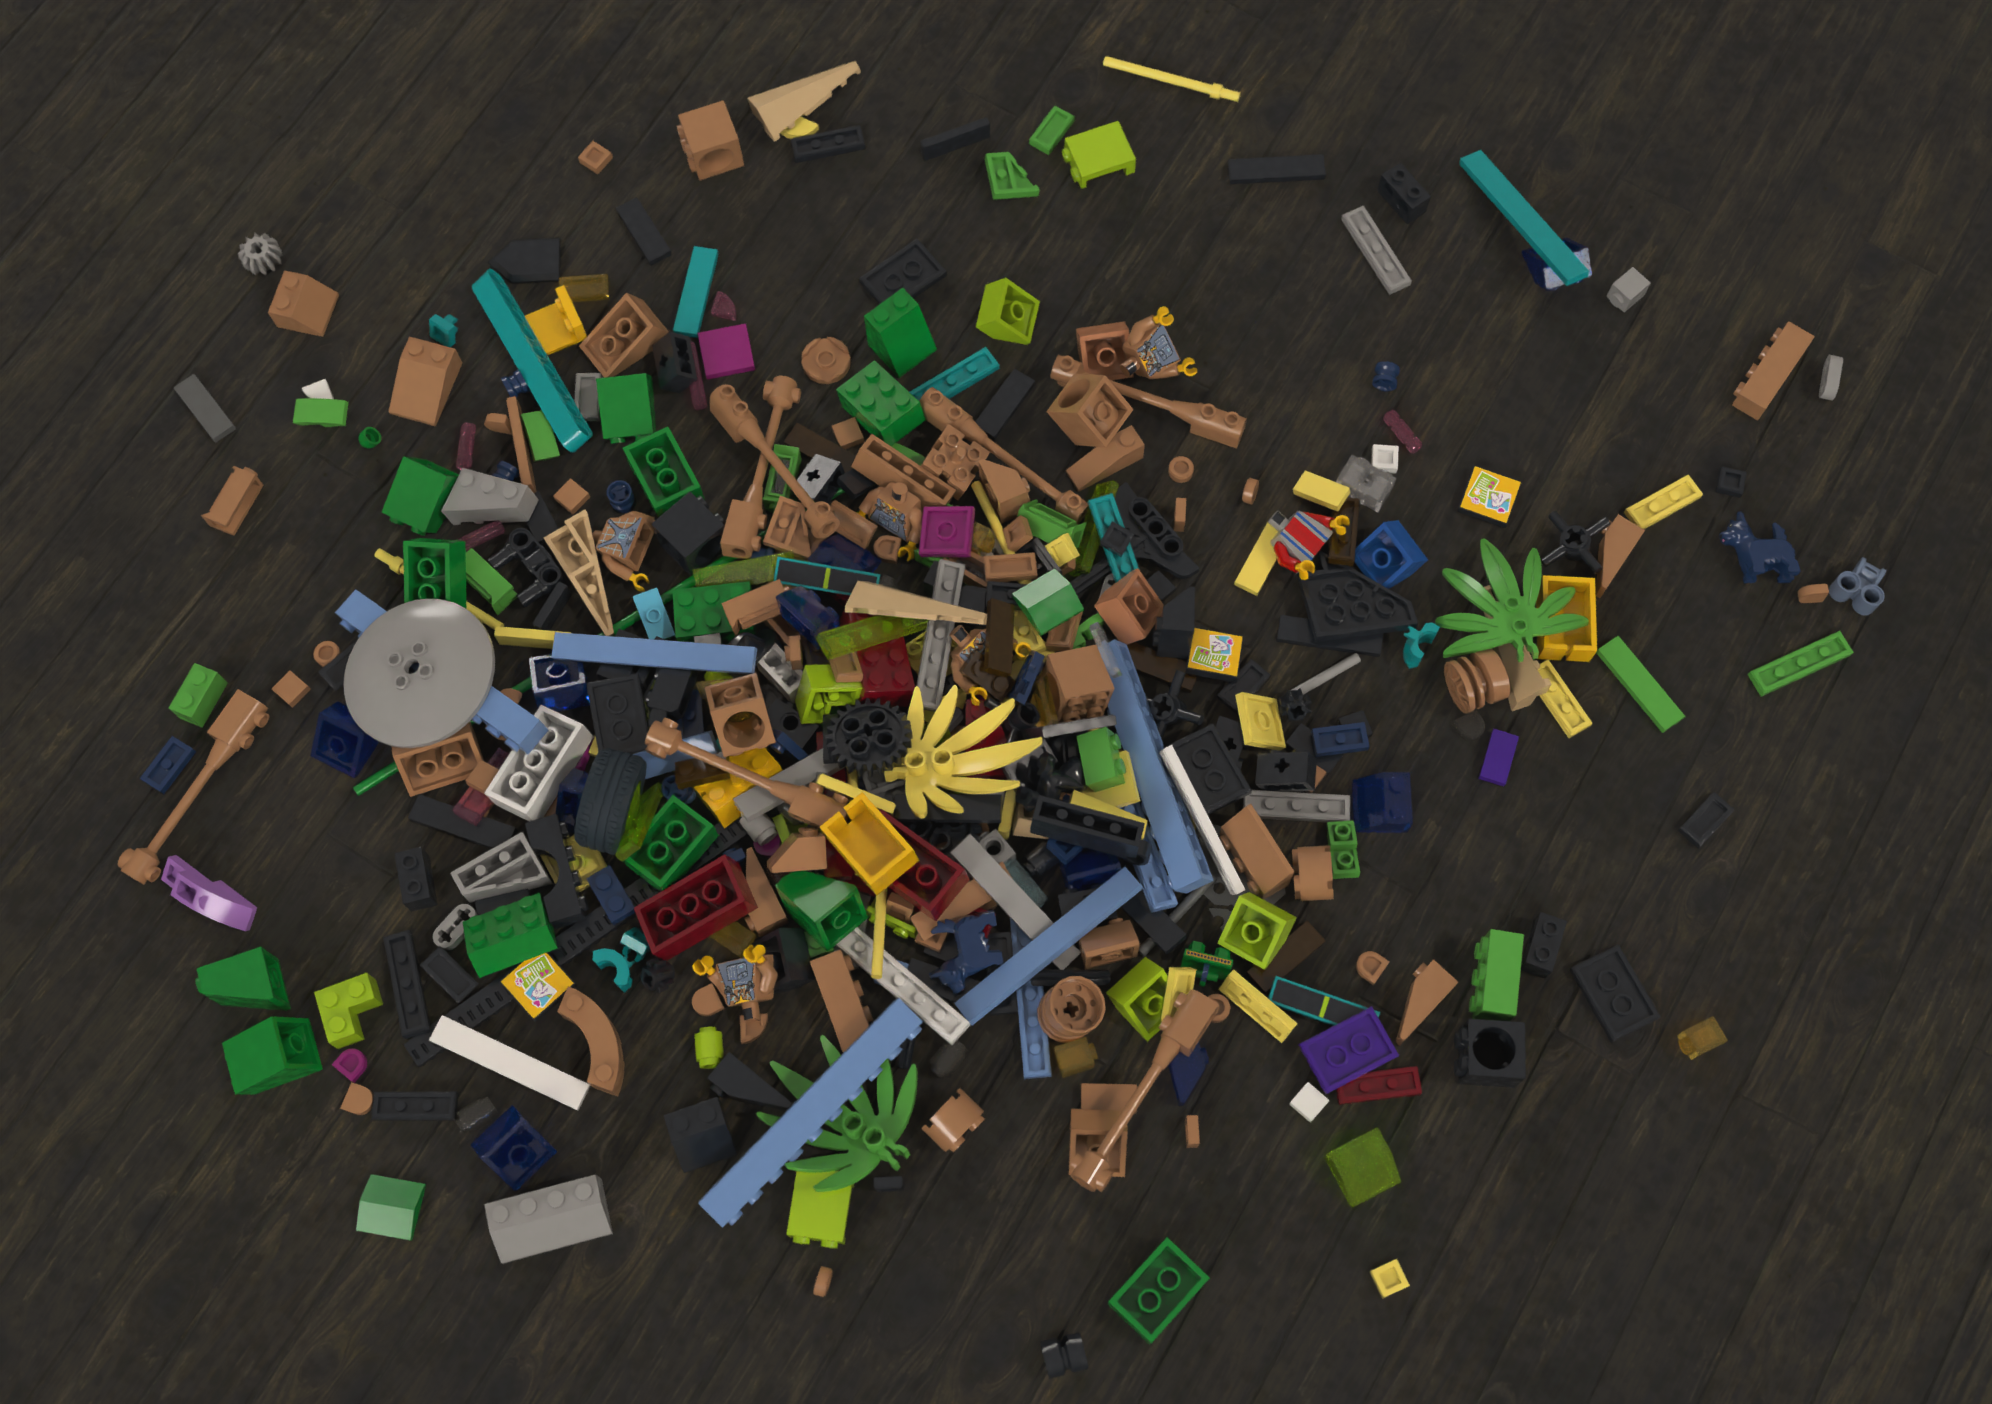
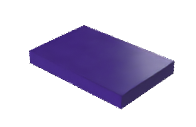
M1372 1006L1299 1044L1325 1095L1399 1056Z

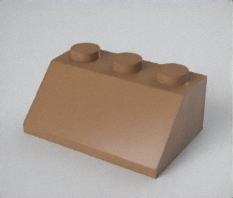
M470 721L449 738L433 745L418 748L392 747L394 761L410 797L465 780L479 761H484Z
M1249 804L1221 826L1219 839L1225 851L1230 850L1235 858L1232 861L1240 874L1244 873L1247 877V886L1251 893L1266 899L1289 886L1294 870L1252 804Z

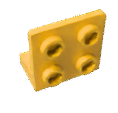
M564 285L555 288L558 298L554 300V304L525 315L547 355L581 342L587 337Z

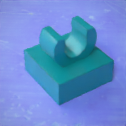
M435 314L429 319L430 337L444 346L452 347L455 344V333L458 331V328L453 324L458 319L450 314L444 319Z
M634 927L623 934L620 943L626 945L622 951L623 955L626 956L633 949L637 953L634 961L639 962L645 957L646 953L651 951L644 932L639 928Z

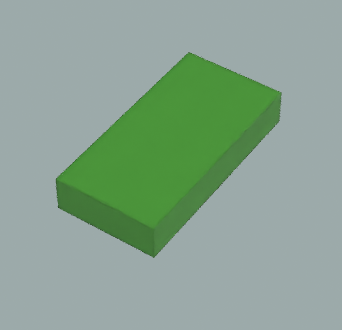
M1054 106L1029 139V144L1050 155L1073 124L1075 116Z

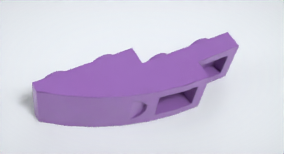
M177 855L168 857L161 880L173 888L171 892L172 897L192 910L217 922L243 931L250 930L257 910L256 906L223 881H210Z

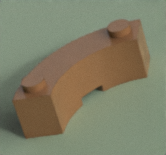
M568 986L557 1012L564 1019L580 1027L588 1041L591 1053V1068L587 1083L595 1089L619 1096L624 1077L622 1043L608 1016L593 1000L580 991Z

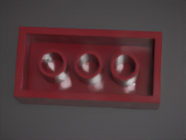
M844 608L839 620L843 639H852L863 672L861 682L863 688L859 698L860 703L865 704L866 698H869L870 702L874 704L876 699L880 698L881 705L890 701L891 708L897 705L899 708L908 707L915 685L900 618L886 615L845 612Z
M880 809L882 815L914 849L919 859L917 863L888 887L936 922L970 880L967 872L962 866Z
M723 855L634 907V910L652 954L668 961L756 910L758 906L739 862L727 855Z

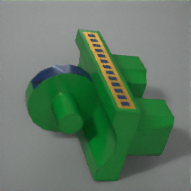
M1192 941L1189 948H1185L1181 967L1196 969L1195 977L1201 978L1199 986L1205 987L1206 980L1217 982L1220 979L1225 981L1233 965V960L1230 959V950L1219 947L1216 948L1214 955L1204 953L1205 945L1203 943Z

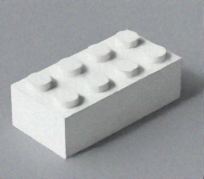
M540 705L534 716L549 731L529 755L521 749L518 752L512 749L484 793L495 805L529 822L544 817L594 738L583 724L543 705Z

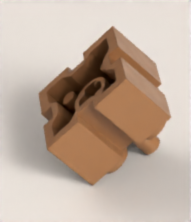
M948 424L920 466L956 489L953 497L959 500L979 470L978 461L986 460L990 451L975 441L971 445L967 444L962 440L965 435Z

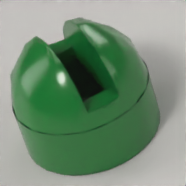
M366 427L359 435V442L364 448L372 449L381 442V434L373 427Z

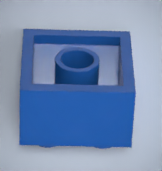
M1399 520L1382 523L1356 547L1354 562L1365 576L1390 589L1410 577L1428 559Z

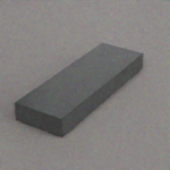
M195 374L173 387L215 443L236 430L235 426Z

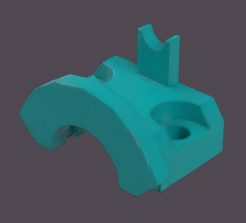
M1425 623L1420 631L1408 626L1410 632L1404 633V636L1408 639L1403 649V657L1409 669L1418 667L1424 653L1419 649L1418 644H1431L1440 628L1436 624Z
M604 948L593 951L592 960L601 970L608 966L617 968V975L613 981L625 993L632 986L633 980L630 978L629 968L635 962H628V955L623 957L615 950Z

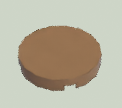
M834 337L814 339L807 344L802 352L804 373L810 380L819 384L838 382L845 377L850 369L851 358L848 348L842 341Z

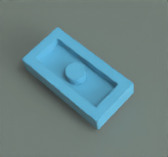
M657 588L633 596L649 639H655L656 636L665 640L675 637Z

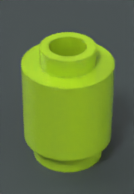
M716 1027L700 1028V1032L694 1035L696 1061L699 1062V1068L701 1069L716 1068L724 1058L722 1032L716 1031Z

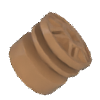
M1492 648L1471 653L1469 660L1461 656L1457 660L1446 662L1444 665V675L1448 690L1453 701L1463 713L1467 714L1475 708H1483L1485 701L1493 704L1507 699L1510 695V683L1506 669L1500 657Z
M1082 976L1067 977L1059 981L1040 999L1037 1008L1038 1022L1042 1030L1051 1039L1059 1042H1074L1091 1032L1102 1021L1106 1010L1105 998L1100 988L1091 980ZM1063 1009L1067 1012L1070 1011L1071 1016L1068 1013L1064 1014Z

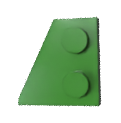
M1010 152L986 153L985 164L993 200L1038 196L1039 187L1037 185L1033 186L1026 178L1027 173L1022 167L1017 165L1015 158Z

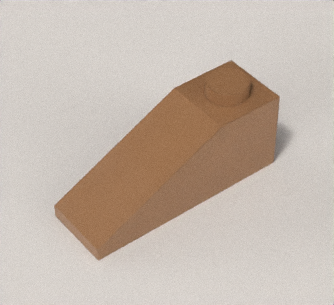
M1131 425L1117 432L1107 447L1094 448L1069 467L1066 473L1079 492L1142 459L1145 444Z
M1619 514L1613 522L1610 521V526L1600 532L1604 536L1599 543L1598 562L1603 567L1597 573L1596 596L1601 598L1645 531Z
M752 847L748 848L746 852V881L758 908L750 912L749 916L745 917V920L751 932L757 930L759 936L762 937L788 924L789 921Z
M1435 960L1428 966L1423 962L1413 973L1416 979L1410 986L1396 1043L1399 1046L1458 984V981Z

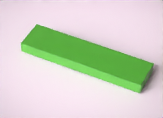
M1838 631L1748 673V676L1762 697L1845 659L1854 652L1842 633Z
M1619 636L1597 650L1598 656L1662 733L1684 719L1685 715Z

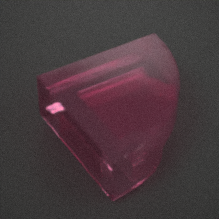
M717 291L711 310L712 316L736 321L734 303L725 293Z

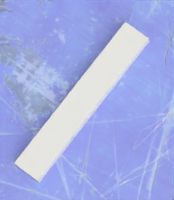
M1170 745L1159 751V754L1228 891L1232 895L1239 894L1245 888L1173 746Z
M857 927L835 946L846 955L849 954L851 959L871 976L873 940ZM884 950L882 978L875 980L896 998L899 997L920 1019L948 1043L953 1045L970 1026V1022Z
M443 1015L429 1039L431 1042L576 1110H579L591 1086Z

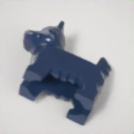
M1738 511L1736 521L1730 520L1726 531L1721 532L1719 538L1723 545L1735 548L1739 565L1744 574L1743 582L1755 583L1757 575L1774 569L1779 573L1778 583H1790L1801 570L1798 561L1795 559V549L1786 540L1785 529L1781 528L1777 523H1773L1774 538L1758 539L1753 535L1743 513Z
M986 911L978 915H965L957 920L945 919V922L937 921V926L931 930V933H954L958 954L956 957L944 962L938 969L929 973V977H938L943 985H948L952 992L957 994L964 990L965 980L968 976L974 975L993 964H1004L1002 952L1000 950H989L988 939L982 931L987 924L997 926L995 912Z

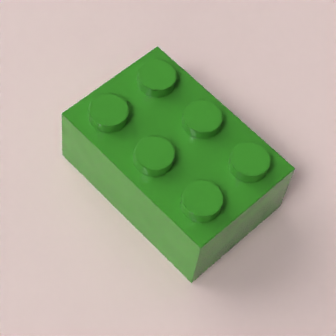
M1490 929L1485 936L1481 937L1480 943H1476L1474 959H1478V967L1473 970L1472 985L1476 986L1475 996H1471L1469 1002V1012L1473 1013L1472 1019L1511 1021L1516 1016L1524 934Z

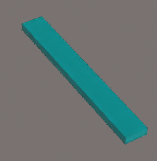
M1481 150L1460 158L1459 165L1566 286L1588 277L1589 270Z

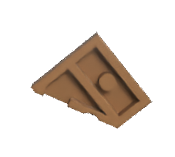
M783 496L779 497L763 540V545L809 561L811 551L803 503Z

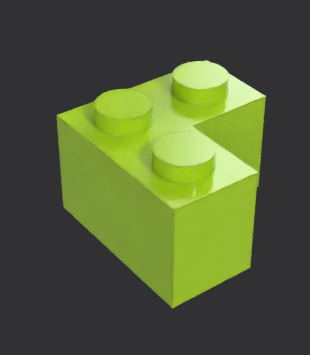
M805 665L795 698L801 724L823 723V715L829 714L832 706L855 705V700H859L863 688L861 682H836L831 665Z
M368 973L314 992L328 1043L337 1049L364 1040L357 1014L383 1005L377 981Z

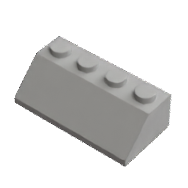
M597 1175L484 1204L489 1232L502 1264L613 1234L602 1179Z

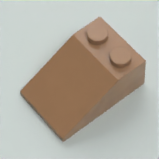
M626 293L579 347L604 378L614 377L652 352V345L669 331L642 299Z
M409 337L400 357L389 413L436 426L462 366V361L456 349Z

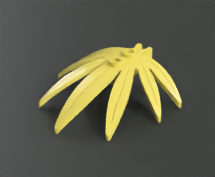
M953 685L934 713L921 740L924 729V708L920 688L918 686L915 687L907 715V720H910L913 735V739H911L912 748H907L908 754L901 758L902 764L899 765L893 762V770L884 771L886 782H892L897 779L905 780L908 805L918 818H925L928 812L926 799L923 794L934 805L952 813L964 812L963 807L956 800L938 789L937 786L967 794L998 793L1020 786L1019 780H996L959 776L985 773L1013 763L1038 748L1043 743L1042 737L957 754L979 743L999 727L1014 709V698L981 716L940 746L934 748L951 723L957 704L958 688L956 685Z

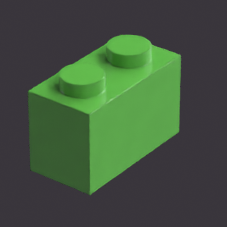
M194 663L169 709L180 719L203 728L228 682L218 672Z
M1107 727L1078 735L1077 741L1086 786L1098 792L1124 784L1123 774L1126 773V767L1119 755L1118 749H1121V742L1118 735L1114 734Z

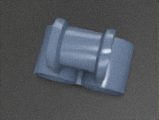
M1862 557L1852 572H1842L1829 587V594L1838 602L1852 599V607L1858 614L1869 615L1884 601V592L1877 585L1885 575L1886 570L1884 568L1878 569L1866 562V558ZM1841 584L1846 585L1849 590L1843 588ZM1865 597L1869 598L1872 603L1868 602Z

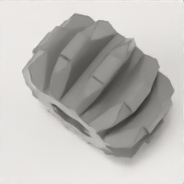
M255 233L252 239L246 237V244H239L241 251L238 255L242 265L248 271L251 270L255 275L260 271L266 275L267 270L275 271L274 265L281 264L279 257L282 256V251L278 247L277 241L265 233L261 237Z

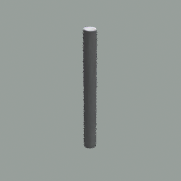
M1212 875L1214 881L1191 891L1169 914L1168 917L1175 924L1217 880L1214 875ZM1148 937L1141 944L1138 952L1145 957L1156 944Z

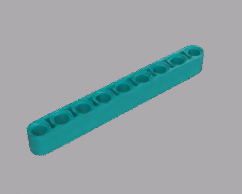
M488 269L472 285L473 292L559 441L568 451L575 453L593 436L592 431L503 278L496 271Z

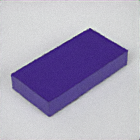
M1497 729L1492 730L1478 779L1503 787L1506 785L1519 736Z

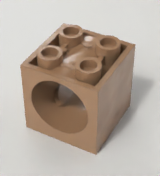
M724 100L678 115L680 125L676 127L680 136V142L684 153L688 157L687 161L691 172L696 171L699 180L744 166L739 139Z
M1074 374L1046 412L1075 445L1107 447L1134 409L1105 375Z
M1097 644L1048 654L1038 681L1054 724L1103 716L1115 689Z
M756 673L705 687L711 717L724 757L730 755L737 756L744 751L755 748L762 749L776 743ZM748 711L754 713L751 718L743 722H730L727 720L738 712Z

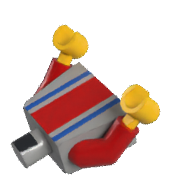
M1276 511L1268 520V523L1278 531L1271 540V545L1274 547L1279 565L1296 574L1299 572V577L1302 580L1308 579L1307 571L1315 573V565L1311 560L1332 535L1333 532L1331 530L1335 528L1337 534L1344 535L1346 528L1340 525H1350L1349 518L1345 515H1339L1334 519L1329 516L1297 511L1289 519L1279 511Z

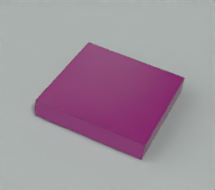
M746 324L698 333L707 380L755 370Z
M924 506L919 545L920 557H971L975 508L973 506Z

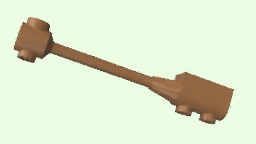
M1058 355L1052 368L1051 379L1057 380L1060 386L1065 387L1074 374L1094 375L1084 371L1082 362L1074 360L1071 356ZM1109 380L1120 394L1169 410L1170 413L1191 424L1190 433L1237 449L1246 426L1247 418L1239 416L1236 412H1227L1215 408L1214 405L1209 403L1171 401Z
M776 376L773 382L766 381L764 385L763 400L768 401V404L773 407L765 436L766 443L771 449H773L782 412L791 409L793 403H799L801 397V389L797 388V383L787 376ZM762 453L760 454L753 484L748 489L744 500L732 499L720 542L723 556L748 559L752 556L753 551L759 552L761 537L757 536L758 530H765L767 524V515L763 514L762 486L769 461Z
M731 385L717 387L710 396L711 413L736 443L746 439L761 451L807 508L804 518L811 526L812 535L819 539H825L832 535L838 529L840 521L831 511L830 505L823 501L815 503L766 443L758 425V420L748 409L747 403L743 402L735 393L734 387Z
M931 387L921 397L920 403L925 419L940 431H943L949 424L965 435L964 439L970 442L975 441L1055 500V511L1077 521L1076 524H1079L1086 516L1090 508L1088 503L1071 490L1064 493L1058 491L990 440L970 414L944 396L940 391Z
M239 689L235 692L207 732L216 741L205 762L206 765L148 847L136 848L135 850L129 848L122 853L118 860V866L122 868L121 871L143 885L147 880L150 882L157 880L161 869L157 867L160 861L156 853L214 771L218 770L241 747L248 749L254 741V736L251 735L252 731L256 726L264 727L269 720V714L266 713L268 708L264 704Z
M664 718L662 723L656 720L647 733L645 739L647 747L645 751L649 754L665 760L667 755L670 756L676 751H680L769 790L771 794L791 805L788 810L790 817L821 830L820 826L838 811L846 822L849 818L843 808L849 801L845 796L834 793L831 798L823 794L824 788L813 782H810L808 787L777 780L773 781L682 741L681 731L677 730L679 724L673 720Z
M1190 990L1187 995L1183 992L1179 994L1173 1005L1177 1008L1174 1016L1171 1017L1167 1014L1159 1026L1163 1033L1152 1061L1153 1064L1098 1150L1086 1151L1083 1156L1077 1153L1073 1158L1069 1168L1073 1170L1071 1177L1078 1184L1093 1192L1096 1189L1100 1192L1105 1189L1113 1175V1172L1109 1170L1110 1166L1106 1159L1107 1155L1160 1072L1170 1064L1179 1052L1188 1057L1190 1056L1218 1012L1219 1004L1196 990Z

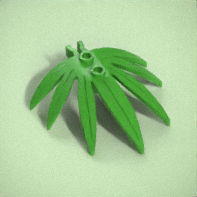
M1486 539L1480 540L1481 557L1487 579L1498 602L1472 577L1450 568H1444L1442 571L1445 579L1460 594L1493 617V619L1471 613H1453L1438 617L1435 620V624L1439 627L1465 632H1477V634L1466 636L1446 648L1443 652V658L1475 653L1511 643L1517 650V660L1519 663L1524 660V645L1527 651L1532 654L1533 659L1538 658L1539 651L1536 644L1533 643V637L1567 632L1589 624L1588 618L1577 614L1553 616L1562 610L1574 597L1576 591L1574 587H1565L1555 591L1544 600L1539 608H1535L1542 577L1541 560L1536 548L1531 549L1525 563L1523 596H1520L1516 578L1507 560Z
M821 1035L820 1040L831 1066L841 1054L824 1035ZM887 1058L880 1065L883 1070L877 1076L879 1114L877 1116L874 1114L870 1101L863 1089L852 1102L849 1100L857 1112H852L842 1104L840 1106L843 1109L842 1113L833 1122L828 1119L824 1123L842 1136L823 1130L812 1143L809 1140L805 1142L812 1146L848 1151V1153L785 1163L786 1168L811 1173L840 1170L813 1186L816 1192L833 1191L850 1186L867 1176L881 1160L889 1162L890 1166L898 1171L900 1165L889 1151L896 1156L902 1155L906 1159L910 1156L907 1148L902 1145H896L895 1142L906 1128L914 1108L917 1093V1067L915 1064H912L904 1080L894 1113L893 1076L889 1059ZM775 1061L770 1062L776 1075L797 1100L813 1084L810 1080ZM762 1112L756 1113L758 1118L769 1126H772L780 1118Z

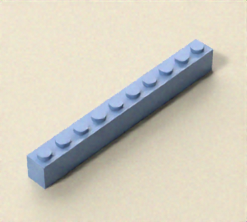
M355 589L335 613L342 619L340 624L350 633H353L354 630L360 633L358 635L359 638L372 622L387 611ZM419 663L412 664L409 669L415 673L418 670ZM491 686L482 707L471 719L478 725L481 722L487 725L485 729L496 738L503 736L507 739L505 744L515 752L521 749L528 755L549 731L538 718L493 686Z
M1114 639L1098 648L1115 688L1108 703L1107 714L1116 716L1117 725H1115L1117 731L1115 734L1118 735L1123 750L1129 752L1137 789L1142 800L1141 808L1149 819L1151 825L1149 828L1150 833L1157 841L1160 849L1158 855L1169 874L1167 875L1168 883L1174 891L1187 894L1214 880L1189 812L1159 754V751L1165 747L1127 644Z
M897 997L699 1200L698 1204L722 1228L727 1223L732 1226L743 1214L740 1209L747 1202L752 1205L763 1194L761 1188L767 1181L771 1184L774 1183L783 1173L780 1168L788 1160L793 1162L803 1153L800 1147L807 1140L811 1143L816 1140L823 1132L820 1127L828 1119L833 1122L842 1113L843 1109L840 1106L847 1099L852 1102L863 1091L860 1086L867 1079L873 1081L883 1069L880 1065L887 1058L892 1061L902 1051L900 1045L906 1038L911 1041L922 1030L919 1025L923 1021Z

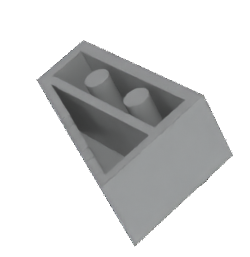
M462 468L441 512L453 525H461V522L483 524V521H497L498 523L529 521L539 499L528 485Z
M523 832L451 872L461 894L470 903L527 888L534 889L553 884Z

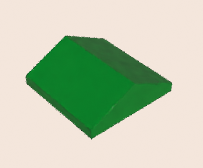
M1055 568L1011 595L1040 637L1084 611L1071 583Z
M371 1174L359 1202L356 1231L412 1241L426 1184Z

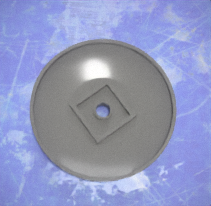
M420 599L392 608L372 622L359 637L350 653L344 674V695L352 718L369 736L392 747L418 748L433 745L449 738L469 723L480 710L488 696L495 672V653L491 638L477 617L464 607L447 600ZM414 663H419L418 670L415 673L409 674L410 666Z

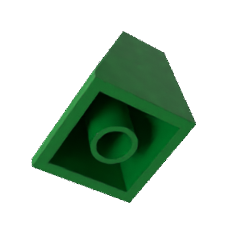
M901 288L864 316L868 346L898 378L937 350L919 304L904 288Z
M644 373L596 379L603 439H610L611 444L625 443V438L635 437V441H638L656 432L652 376Z
M403 456L382 513L390 516L389 520L398 525H404L405 523L412 526L411 531L425 536L426 533H437L446 518L441 510L459 474L427 459Z
M792 871L782 877L775 885L788 916L827 952L869 918L858 889L853 884L807 871Z
M262 947L196 968L198 978L195 979L198 991L220 1005L283 1011L291 1009L279 959Z
M271 1016L222 1043L235 1095H255L323 1069L309 1018Z

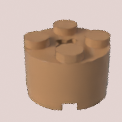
M1330 845L1292 849L1294 873H1299V875H1294L1295 899H1301V901L1334 899Z
M961 1088L956 1091L959 1095L957 1100L952 1096L929 1120L933 1125L929 1128L925 1124L921 1128L944 1152L948 1149L954 1152L965 1141L962 1135L969 1128L973 1132L984 1121V1118L981 1116L984 1111Z

